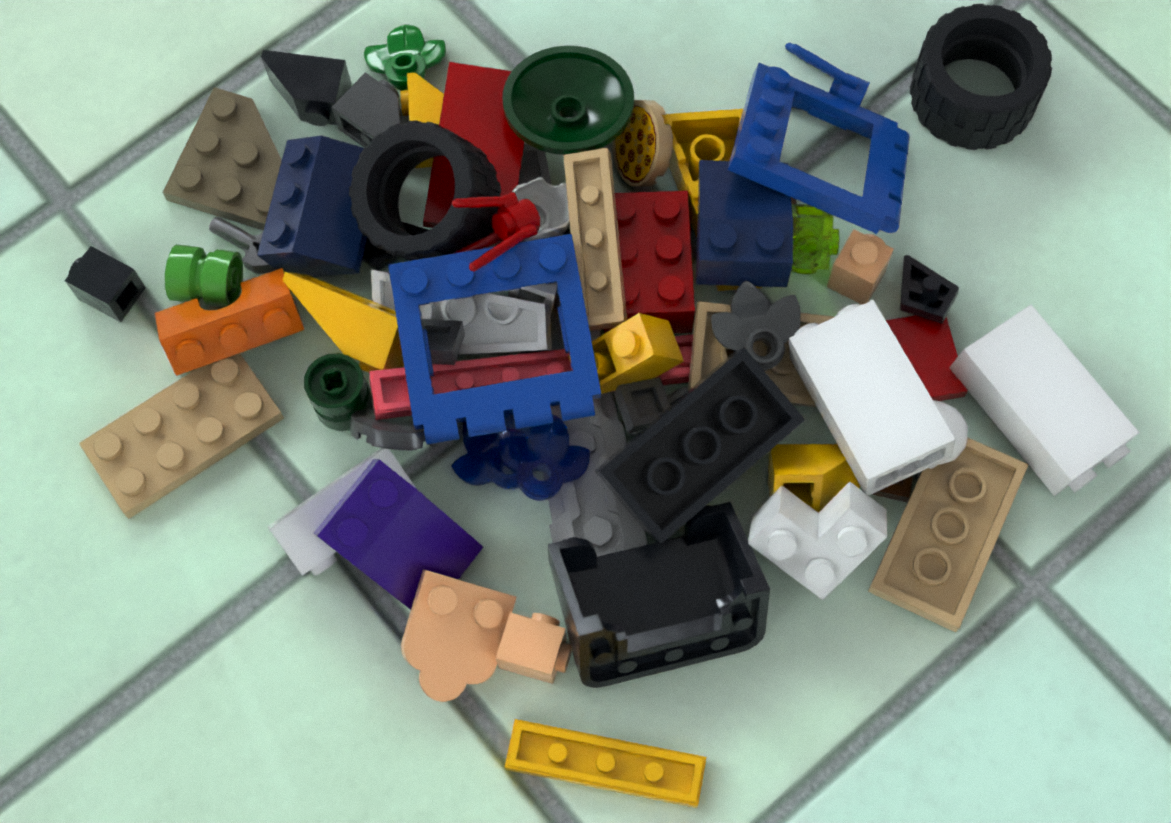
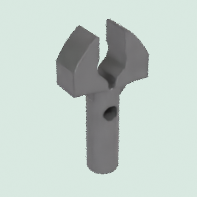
M215 217L211 220L209 230L212 233L245 251V256L242 259L245 268L256 274L269 273L276 270L257 256L263 232L258 235H251L220 217Z

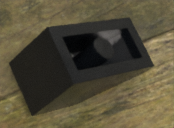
M263 50L261 58L269 80L298 118L315 126L337 125L332 106L348 91L352 84L346 61Z

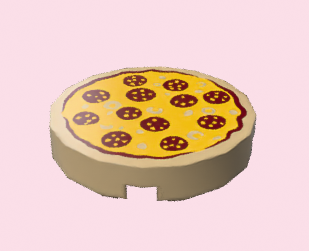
M634 100V110L629 124L621 135L613 141L616 168L621 178L630 186L655 185L658 183L655 181L657 176H664L671 160L673 149L671 126L664 124L662 115L667 114L663 107L654 100Z

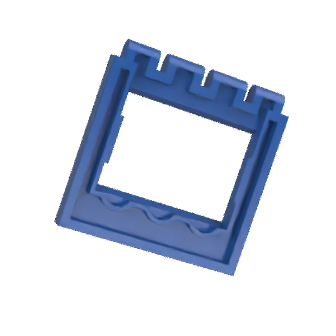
M759 62L751 78L727 170L875 234L879 230L886 233H894L899 229L910 135L905 130L898 128V123L794 78L782 68L769 67ZM792 105L807 111V114L871 139L862 197L780 162Z
M572 234L520 242L475 272L469 269L470 263L493 247L388 265L413 425L415 430L424 429L427 445L460 439L459 422L466 421L469 437L507 431L504 415L511 413L514 415L516 429L553 423L551 407L560 405L562 421L595 416L593 399L601 398V389ZM544 283L557 284V293L560 301V306L557 307L565 353H569L572 371L434 394L431 381L434 371L427 330L423 329L420 305L450 299L474 297L475 295L497 291L521 289V287Z

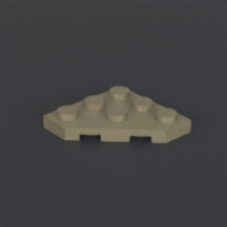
M213 88L162 192L167 201L264 230L282 160L252 98Z

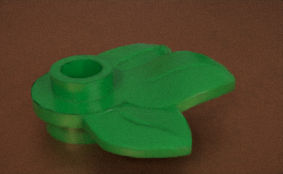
M409 24L394 28L387 36V44L370 45L364 50V58L368 68L373 72L385 74L387 80L394 88L400 91L408 90L407 73H417L424 79L427 69L439 64L446 54L444 40L424 41L420 29Z

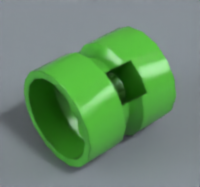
M179 244L172 247L165 269V291L169 300L187 302L196 298L200 301L203 298L206 305L226 307L240 297V283L243 282V261L239 252L217 249L206 255V252L201 247Z

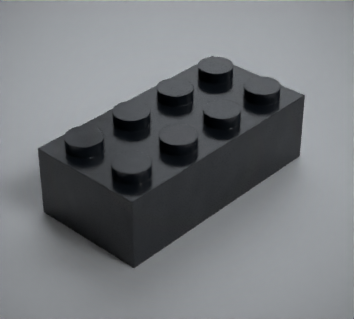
M743 347L728 356L599 466L595 472L652 540L662 544L796 429L805 419Z

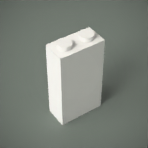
M874 300L863 305H849L840 310L834 318L819 325L817 323L807 324L789 338L790 359L862 490L868 496L952 457L956 439Z
M1032 304L965 348L949 367L1054 496L1068 486L1075 493L1097 476L1093 468L1101 462L1107 468L1113 466L1131 452L1126 444L1139 434V431Z

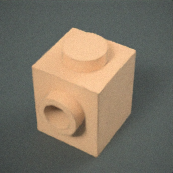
M853 229L833 264L827 287L862 305L869 302L886 272L894 248L887 246L878 236L863 234Z
M510 612L496 655L498 668L553 684L557 671L566 672L572 653L571 645L566 643V628L559 626V620L545 614L533 613L532 617L529 618Z

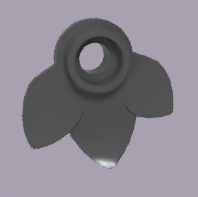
M745 281L739 286L732 297L731 313L719 312L711 316L712 330L715 338L723 347L732 351L744 347L760 367L767 371L780 363L785 352L784 343L799 330L800 306L795 295L783 297L770 305L768 299L759 289L750 282ZM761 341L767 346L766 356H758L754 352V342Z

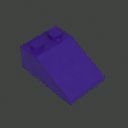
M373 459L313 533L410 610L423 570L459 579L483 549V546L380 459Z

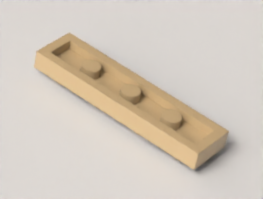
M608 148L566 154L563 156L570 233L572 234L589 330L615 328L627 320L611 153Z

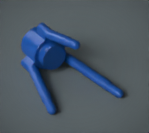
M787 43L785 45L787 51L834 78L829 93L858 106L861 105L870 82L843 72L797 44Z

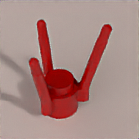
M514 192L502 196L456 198L452 201V206L455 208L500 207L492 217V226L495 233L455 252L460 253L484 249L502 241L470 263L469 269L473 272L487 265L524 239L537 235L540 229V216L535 205L526 198L518 200Z

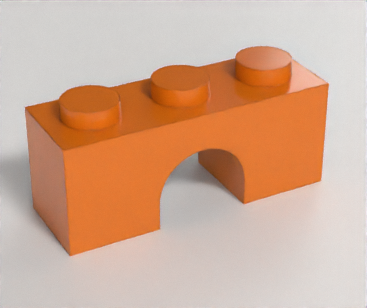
M281 268L241 282L242 293L240 297L224 308L217 310L202 309L198 298L156 312L155 319L159 341L175 375L178 376L305 330L292 291L282 281L284 277L283 269Z

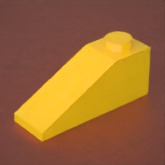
M285 272L282 281L341 352L360 361L359 366L361 370L369 373V371L404 367L394 309L308 274Z

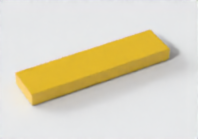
M515 719L505 762V770L698 808L707 757Z

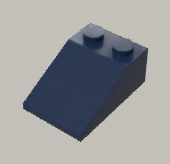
M699 160L696 284L740 286L743 282L748 281L758 287H787L793 265L791 197L727 170L730 161Z

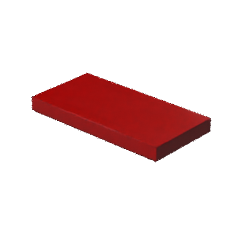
M449 62L439 126L448 129L481 149L497 172L496 177L501 186L500 196L510 193L519 184L525 144L510 128L503 110V89L512 71ZM444 156L433 157L423 227H435L447 214L454 198V173L449 160Z

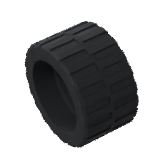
M983 3L967 7L961 6L941 16L937 23L932 25L927 32L910 85L913 111L917 113L918 120L923 127L926 126L933 136L948 142L947 144L955 147H965L969 150L996 148L998 145L1009 143L1015 136L1021 134L1026 129L1029 121H1031L1052 73L1051 50L1048 49V42L1031 20H1027L1021 16L1022 14L1014 10L1005 9L1003 6L995 4L984 5ZM964 59H974L990 63L999 68L1010 79L1015 91L1000 96H982L971 93L957 85L947 74L944 66Z
M418 120L407 121L404 124L397 123L388 127V130L378 133L372 138V142L367 147H364L351 174L352 182L351 186H349V197H351L352 206L350 208L353 217L356 218L358 223L357 227L363 235L370 239V243L377 248L409 261L453 254L487 237L494 230L492 217L500 207L455 208L451 204L445 217L435 227L427 232L413 236L403 226L398 204L400 191L408 174L421 162L437 156L446 157L452 166L455 178L453 200L456 198L500 196L501 186L496 177L497 172L493 164L488 161L487 155L481 149L474 146L473 143L438 124L428 121L426 123Z

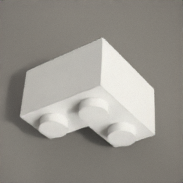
M849 482L818 513L781 485L751 516L748 544L823 600L887 538V509L853 483Z

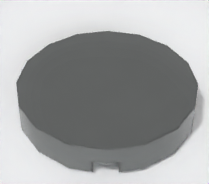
M374 408L358 410L351 415V435L357 440L361 438V434L366 435V443H370L371 446L412 451L422 448L423 441H426L424 429L415 430L412 416L375 420ZM434 443V444H429V445H430L431 447H435V446H437L439 443Z

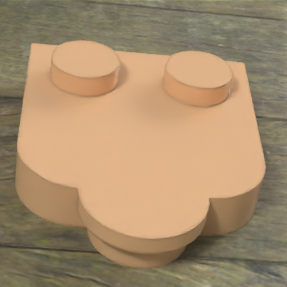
M428 570L422 571L403 634L401 651L406 662L420 670L419 683L421 689L428 697L440 702L451 701L464 691L467 684H480L492 676L497 666L496 655L509 614L513 611L516 596Z

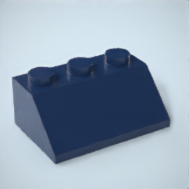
M322 135L287 140L257 253L258 257L276 270L282 268L284 274L285 272L322 277L357 274L360 272L368 237L361 233L357 227L356 218L352 215L349 186H351L352 182L351 174L353 168L360 158L359 155L364 149L363 147Z

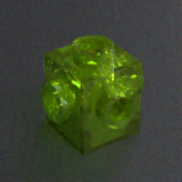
M792 204V271L799 274H814L818 269L829 270L830 255H838L839 229H833V215L810 205Z

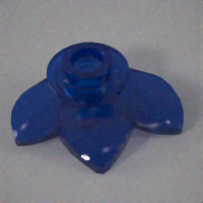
M511 413L504 415L507 431L469 437L466 421L463 422V442L468 453L455 460L451 465L452 469L461 480L470 485L480 486L494 483L503 489H516L523 486L530 479L533 471V461L528 453L534 435L532 427L516 429L514 415ZM510 461L518 463V469L515 473L505 474L503 472V467L506 463Z
M552 414L553 423L533 426L529 434L506 427L507 431L501 433L499 440V453L502 463L517 474V483L520 490L530 499L537 501L554 497L561 490L563 483L580 479L586 472L590 459L589 449L576 445L569 446L567 426L554 414ZM535 471L544 472L549 476V479L545 481L537 480L533 473Z

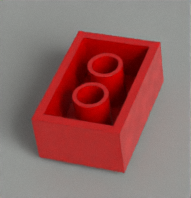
M688 191L615 193L627 320L638 313L668 320L674 334L692 333L695 304ZM613 328L604 329V334Z

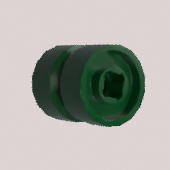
M340 353L326 354L317 358L308 367L304 376V389L319 420L326 427L337 431L350 430L351 415L355 411L372 408V396L359 364L350 356Z

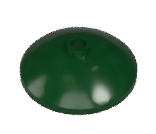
M557 46L528 56L512 70L503 89V110L510 128L525 143L544 152L566 155L600 149L621 135L633 114L634 89L626 71L608 55L587 47Z

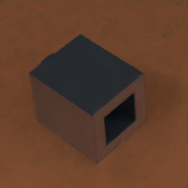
M92 246L88 248L82 257L74 261L70 267L68 277L65 279V282L78 300L119 322H122L146 288L133 268Z

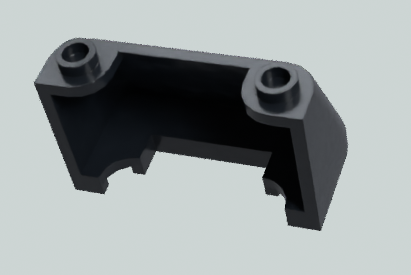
M731 502L713 506L706 505L686 522L684 536L666 540L662 544H648L598 557L593 543L587 539L569 537L562 541L548 544V560L572 653L582 684L587 687H605L740 653L756 646L764 638L770 587L751 546L748 544V539Z

